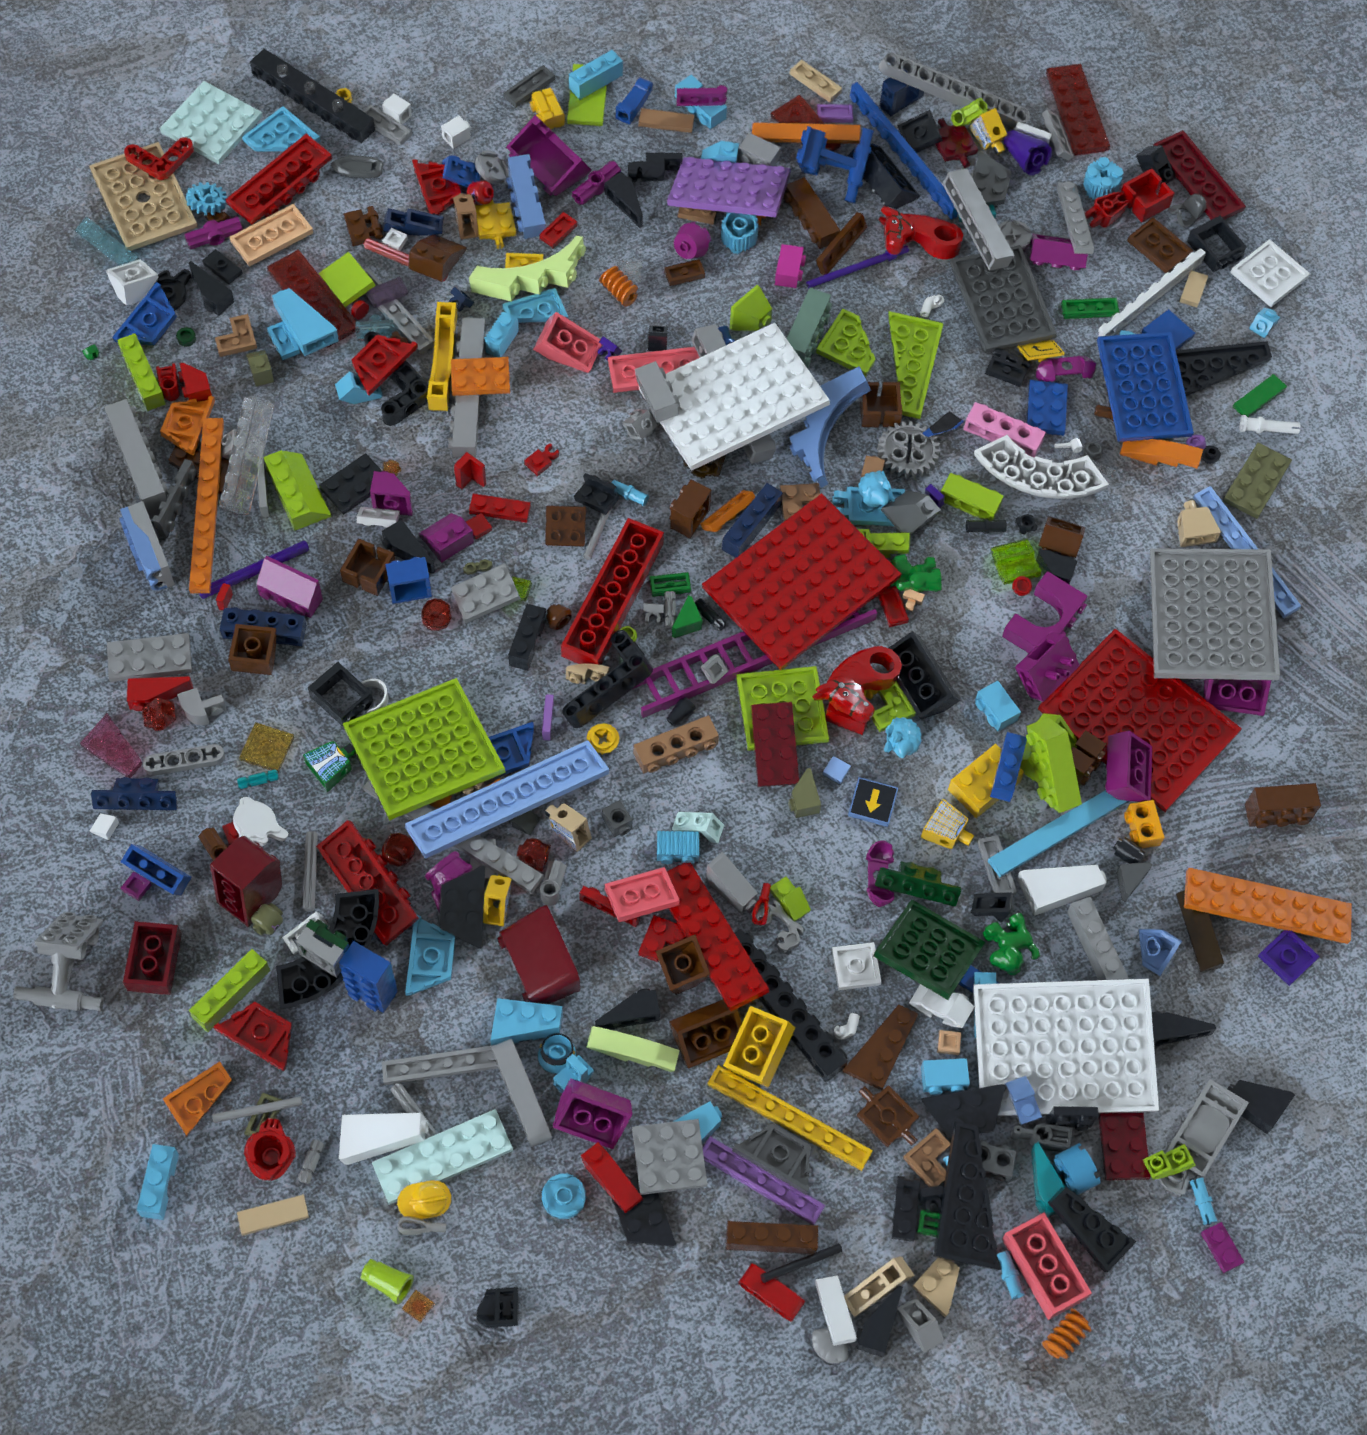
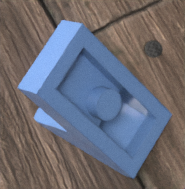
M1026 1076L1005 1083L1020 1125L1042 1118L1034 1097L1035 1092Z

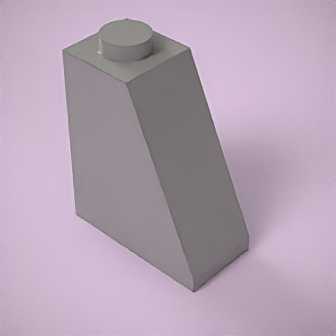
M721 852L707 865L706 882L740 914H743L746 910L749 912L756 904L758 893L726 854Z

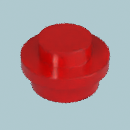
M1019 576L1013 581L1012 589L1015 594L1025 596L1031 592L1032 582L1025 576Z

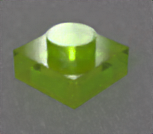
M512 576L521 598L520 600L526 602L532 582Z

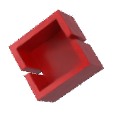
M1152 168L1124 183L1121 190L1122 193H1125L1122 201L1131 200L1128 208H1132V213L1141 222L1169 208L1174 196V192L1165 182L1161 183L1162 179Z

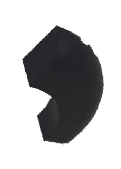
M378 889L335 894V911L329 931L333 934L338 931L346 936L349 947L353 941L365 948H368L378 918ZM304 957L290 963L277 965L280 1009L296 1007L323 996L343 981L342 973L340 972L336 978Z

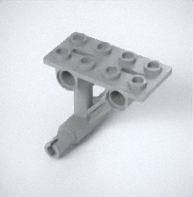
M73 912L60 914L35 940L38 954L51 956V962L53 963L52 987L38 986L34 989L16 986L13 993L14 1000L32 1001L36 1006H47L54 1009L74 1011L89 1009L101 1012L104 1003L103 997L85 996L83 992L67 990L74 959L83 960L87 945L95 946L97 944L103 919H98L94 915L77 916Z

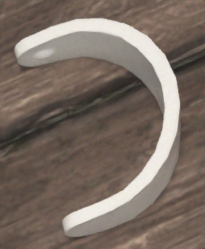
M368 679L361 682L365 687H377L384 692V698L377 707L368 710L367 714L388 705V692L383 681Z

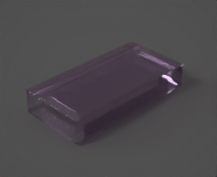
M400 277L377 285L366 292L374 308L408 294V290Z

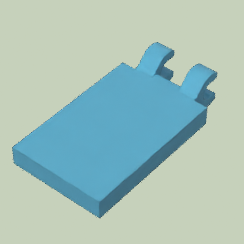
M847 487L846 492L834 491L832 504L839 505L844 503V508H836L852 524L894 526L880 510L884 507L883 505L878 507L866 505L859 494V487ZM891 488L895 499L905 493V489Z

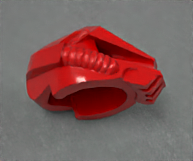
M267 1118L260 1125L259 1131L253 1133L247 1140L244 1156L251 1172L261 1180L272 1181L280 1178L287 1171L296 1157V1150L292 1139L285 1135L280 1120Z

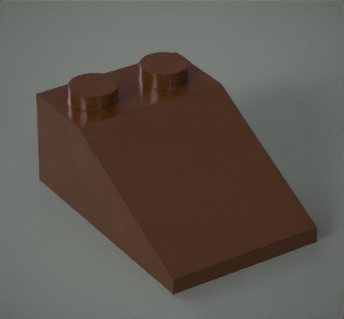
M435 234L417 241L410 250L408 269L443 282L466 252L467 247Z

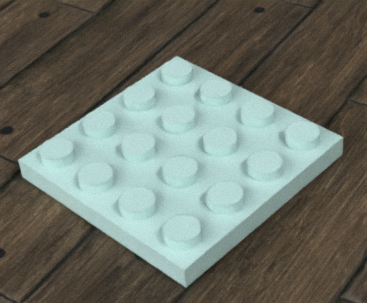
M203 81L160 127V131L175 141L183 137L190 138L195 152L220 165L243 139L242 136L248 133L263 115L261 111Z

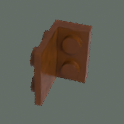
M547 505L545 545L583 547L585 545L586 507Z

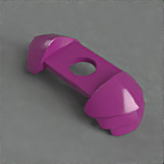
M1082 355L1053 359L1047 358L1038 365L1036 377L1038 381L1053 382L1056 380V376L1082 374L1084 379L1093 378L1096 362ZM1064 362H1069L1072 364L1073 368L1070 370H1065L1062 367V364Z
M884 840L872 844L866 855V860L868 861L867 894L877 907L885 906L895 898L893 891L876 887V880L873 877L874 871H879L881 867L888 869V864L894 862L893 846Z

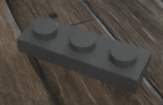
M542 65L503 93L504 98L516 108L528 100L532 93L542 90L553 82L555 74Z

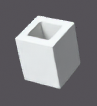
M396 94L387 98L382 104L383 113L402 125L412 116L411 104Z
M460 116L441 126L442 138L453 149L471 139L470 124Z

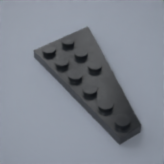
M1268 341L1176 350L1186 396L1269 362L1272 358Z
M954 1122L933 1257L1000 1270L996 1253L997 1244L993 1234L989 1194L985 1183V1169H983L981 1158L982 1149L978 1126Z

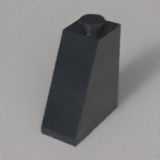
M1239 1080L1235 1086L1230 1084L1227 1090L1249 1102L1241 1116L1266 1134L1271 1131L1296 1095L1290 1091Z

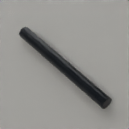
M838 1243L760 1275L763 1283H766L841 1253L842 1247Z

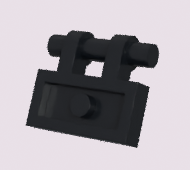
M996 348L995 356H992L985 374L1021 387L1032 361L1025 359V356L1011 354L1006 349L1000 350Z

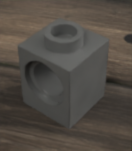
M621 800L602 809V818L614 837L618 835L623 836L630 832L633 826V819ZM615 818L623 819L620 823H616L613 820Z

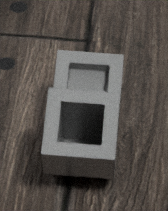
M197 688L177 694L185 717L197 725L210 724L209 716H217L227 710L222 694L204 701L201 700Z

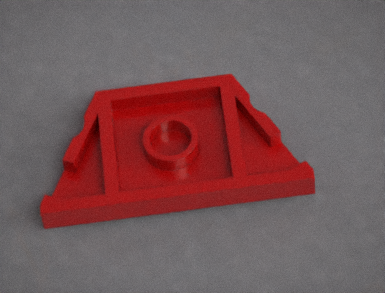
M416 159L412 160L428 213L439 215L454 204L453 198L461 194L459 185L442 178L445 165L430 161L428 164L418 163Z
M376 335L351 359L352 365L367 395L370 396L418 348V343L412 341L410 344L401 342L397 338Z
M253 1002L246 1006L244 1010L232 1014L228 1020L214 1025L215 1031L283 1072L286 1070L292 1024L259 1003Z

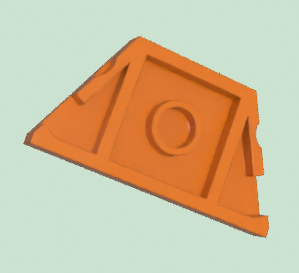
M208 396V400L199 402L196 399H191L186 402L171 403L160 430L161 436L187 453L194 455L202 436L203 418H209L215 403L214 396Z

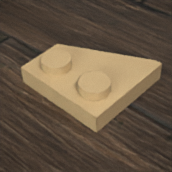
M937 1258L913 1285V1288L944 1317L948 1315L960 1268L951 1260Z

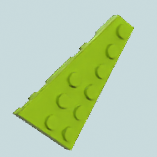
M889 311L888 320L897 382H900L902 415L920 419L944 323Z

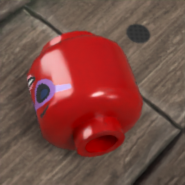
M472 182L467 188L466 195H472L475 206L487 205L492 202L494 191L489 182Z

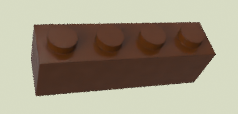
M805 177L787 184L783 195L785 202L790 204L794 215L800 219L803 229L807 230L810 234L811 241L814 244L816 243L819 249L827 247L840 232L839 227Z
M727 1222L726 1250L813 1254L818 1249V1226Z

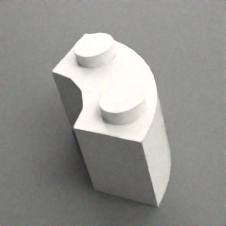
M921 984L909 1002L910 1005L931 1018L932 1015L944 1019L943 1024L963 1028L974 1009V1005L969 1002V998L962 993H953L950 999L947 1000Z

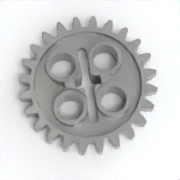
M902 421L901 426L895 423L894 429L888 426L887 432L883 431L882 437L879 438L877 446V456L885 459L884 468H891V474L895 471L898 472L897 477L904 474L905 479L908 478L909 474L915 479L917 473L923 477L924 471L929 473L930 468L934 469L939 459L940 443L936 442L937 436L926 437L922 434L926 431L927 426L921 429L919 428L920 423L913 426L912 421L909 422V425ZM908 436H911L909 464H907Z

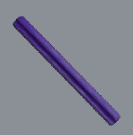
M303 540L268 557L283 563L309 551V546ZM264 559L211 582V592L199 593L200 597L205 599L218 593L223 583L233 586L259 574Z

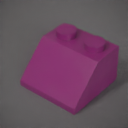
M374 471L370 489L373 508L397 510L399 515L412 516L411 496L407 488L394 473Z
M452 513L419 533V536L441 563L474 543L473 530L461 516Z

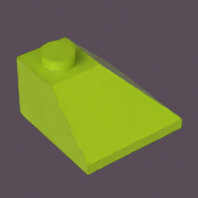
M756 285L731 306L730 330L758 331L770 324L772 321V307L760 286Z

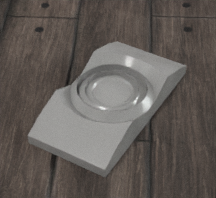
M1209 1079L1165 1153L1185 1144L1196 1165L1189 1170L1204 1178L1249 1102Z

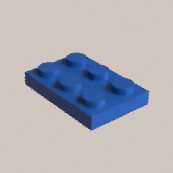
M1030 380L1026 424L1040 428L1046 432L1045 434L1064 436L1068 384Z

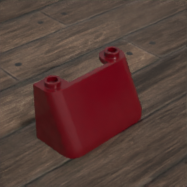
M547 905L534 910L499 932V937H497L501 949L505 948L509 952L524 986L525 992L522 993L524 1002L550 1004L580 991V978Z

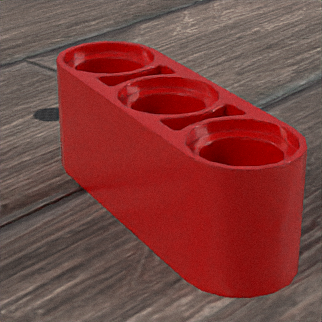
M751 1263L738 1281V1284L780 1316L792 1322L805 1304V1301L777 1279L763 1283L760 1275L766 1271Z

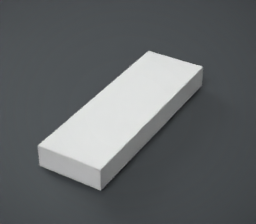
M838 1275L816 1279L815 1285L833 1346L856 1342L857 1337Z

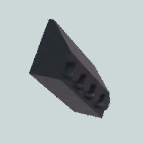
M870 143L871 154L868 156L863 180L872 186L871 190L876 195L880 196L881 203L886 207L898 209L917 200L920 195L882 147ZM855 148L848 154V157L853 158Z
M912 631L889 647L899 656L902 664L896 681L920 719L945 712L961 701L918 634Z

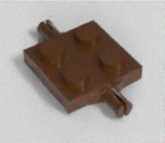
M889 1085L875 1095L866 1086L861 1088L858 1093L867 1100V1103L857 1114V1117L887 1148L902 1137L913 1146L918 1139L909 1132V1129L920 1116Z

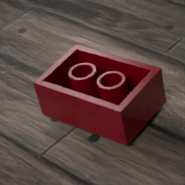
M135 921L123 978V984L127 991L171 995L182 937L178 925Z

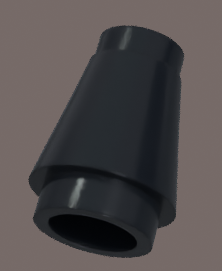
M686 697L682 700L679 699L666 720L675 727L694 714L693 711L696 707Z

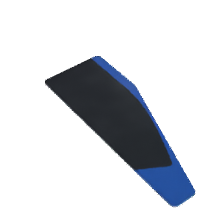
M949 411L922 434L926 437H931L956 429L964 421Z

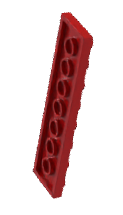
M691 862L682 863L668 870L667 873L680 900L678 906L668 909L686 938L696 935L710 972L709 977L729 1010L732 1012L769 993L768 986Z

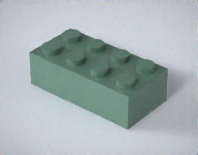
M809 288L787 337L788 342L807 369L812 359L810 356L812 353L815 354L818 347L816 342L818 339L821 340L824 334V324L828 325L831 314L829 313L833 303H830V294L813 288Z

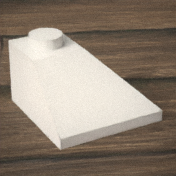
M141 259L106 270L117 297L126 305H134L142 301L158 279V274Z

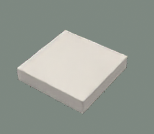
M874 942L832 947L831 951L838 990L881 985L878 960L873 957L876 951Z

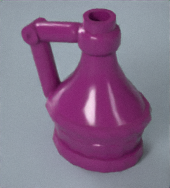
M457 851L446 856L425 874V878L431 881L435 889L431 892V895L439 912L441 884L473 869L472 865L467 864L460 858Z

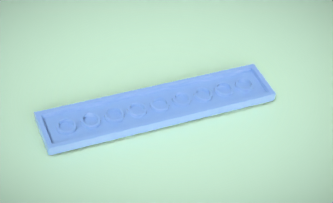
M587 740L405 823V829L426 859L609 774V768Z

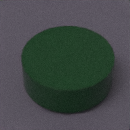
M184 327L177 331L176 338L181 346L188 347L196 342V334L192 328Z

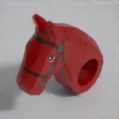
M886 206L880 210L886 216L880 217L879 222L885 226V247L890 254H899L903 246L912 240L919 243L927 253L935 258L942 260L953 259L959 254L964 234L957 225L931 216L902 214Z
M874 646L858 651L837 666L827 683L815 689L817 693L813 695V699L828 700L835 709L849 715L860 723L869 722L875 712V708L866 699L864 690L880 691L887 690L893 686L902 667L900 658L892 649L883 646ZM878 663L883 665L888 670V673L875 671L871 664Z

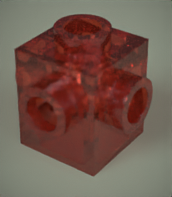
M156 698L143 707L144 727L161 731L176 721L174 702Z
M527 838L523 845H519L517 856L520 861L533 869L543 871L548 862L551 845L542 843L541 840L536 838Z

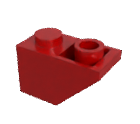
M184 362L179 363L181 371H178L180 383H185V386L182 387L184 398H189V400L196 399L197 402L208 400V396H212L206 373Z

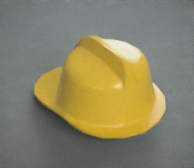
M431 1180L406 1186L400 1192L397 1206L404 1217L420 1219L437 1217L448 1210L451 1204V1193L449 1188L440 1181Z

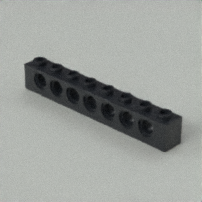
M740 928L735 932V935L743 948L750 954L749 957L755 967L763 970V973L760 975L766 985L773 984L776 986L775 990H769V993L758 999L770 1014L789 1021L795 1027L791 1040L826 1083L846 1067L848 1063L846 1053L841 1048L838 1049L833 1043L834 1039L830 1033L822 1030L817 1017L810 1015L806 1010L807 1006L801 998L797 999L793 994L794 991L791 985L780 978L778 969L767 962L765 953L761 949H757L753 944L752 937L747 932L744 933ZM782 1000H786L789 1002L790 1005L788 1007H783L779 1004V1002ZM800 1017L802 1018L803 1022L797 1024L792 1020V1018ZM812 1033L817 1039L809 1040L806 1035ZM826 1050L830 1053V1056L822 1057L819 1052Z

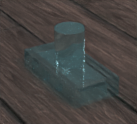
M371 315L369 321L355 322L357 341H364L365 334L370 331H376L381 336H386L387 338H390L395 331L394 321L381 320L379 315Z

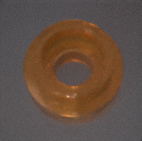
M394 460L383 462V471L394 473L395 476H398V473L402 470L399 463Z

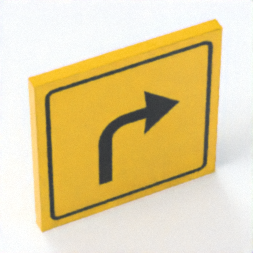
M1054 340L1017 346L1027 360L1038 359V362H1041L1049 357L1065 355L1064 351Z

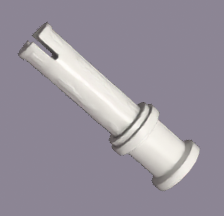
M1242 415L1240 419V432L1256 431L1257 434H1260L1263 431L1299 434L1300 429H1292V427H1300V422L1265 420L1262 416L1248 418L1246 415Z

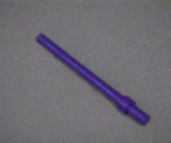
M907 245L903 246L902 251L897 255L890 254L886 250L881 255L806 281V285L808 288H812L880 262L894 260L897 256L908 253L909 248Z

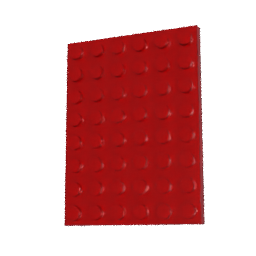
M821 493L702 583V588L766 656L782 670L901 578V573Z
M1114 629L1038 707V710L1042 713L1061 715L1077 740L1086 730L1106 743L1103 750L1106 754L1101 760L1104 764H1107L1108 736L1131 731L1152 746L1151 800H1154L1155 805L1164 812L1175 803L1242 730L1241 727L1180 679L1154 678L1153 658L1117 629Z

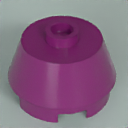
M696 222L683 224L674 239V248L682 258H701L709 250L710 234L705 227L701 228L699 225H696Z

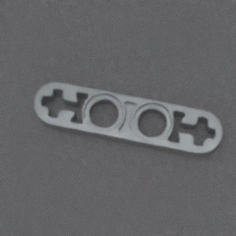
M212 744L148 755L144 758L142 765L148 775L156 776L219 765L224 761L225 753L220 745ZM217 751L218 753L217 758H213L212 756L213 752ZM203 753H206L207 760H204ZM193 754H198L200 759L197 762H190L189 757ZM173 757L179 759V763L175 766L168 764V761ZM161 760H163L165 767H162ZM151 762L156 764L153 769L150 768Z

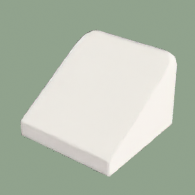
M100 813L90 832L109 840L119 821L117 817Z

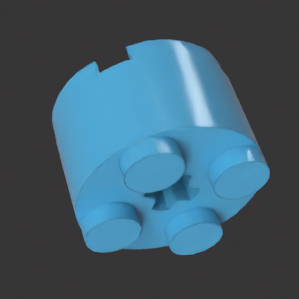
M1080 1143L1055 1155V1163L1052 1164L1058 1176H1063L1066 1182L1064 1183L1065 1187L1076 1195L1101 1184L1100 1177L1095 1178L1094 1172L1097 1169L1085 1148L1080 1150Z

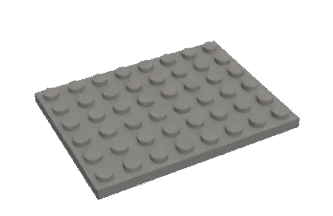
M1150 548L1154 678L1279 680L1280 668L1271 550Z

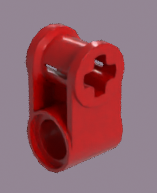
M172 363V366L166 367L156 366L157 377L164 399L167 401L178 399L180 390L176 364Z

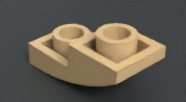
M576 664L566 667V679L575 684H585L587 678L597 682L609 673L608 666L597 664Z

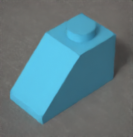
M719 141L703 149L701 159L737 163L739 143Z
M350 371L335 384L339 400L351 404L375 400L383 396L380 386L370 396L367 395L358 375Z

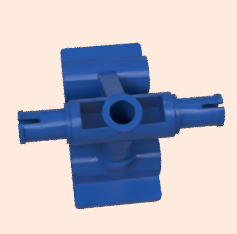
M807 126V130H803L801 136L802 149H798L796 156L799 168H801L803 174L818 175L821 165H830L849 170L847 178L848 189L844 201L856 203L858 190L863 185L862 179L868 156L871 154L870 143L874 131L867 128L862 129L860 142L855 147L852 158L825 149L827 143L826 133Z

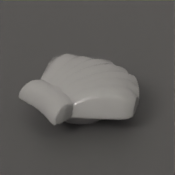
M1188 1169L1160 1178L1159 1182L1163 1185L1164 1189L1180 1196L1186 1193L1189 1180L1195 1176Z
M828 1328L816 1329L812 1332L813 1349L819 1357L829 1363L847 1362L848 1343L833 1346Z

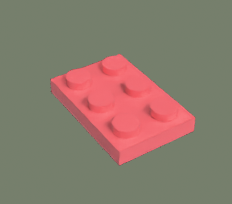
M665 867L609 882L604 887L618 922L678 906L680 902Z

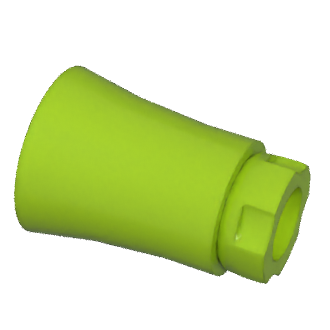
M370 1259L361 1272V1279L388 1296L397 1305L405 1299L414 1280L413 1275L401 1272L374 1259Z

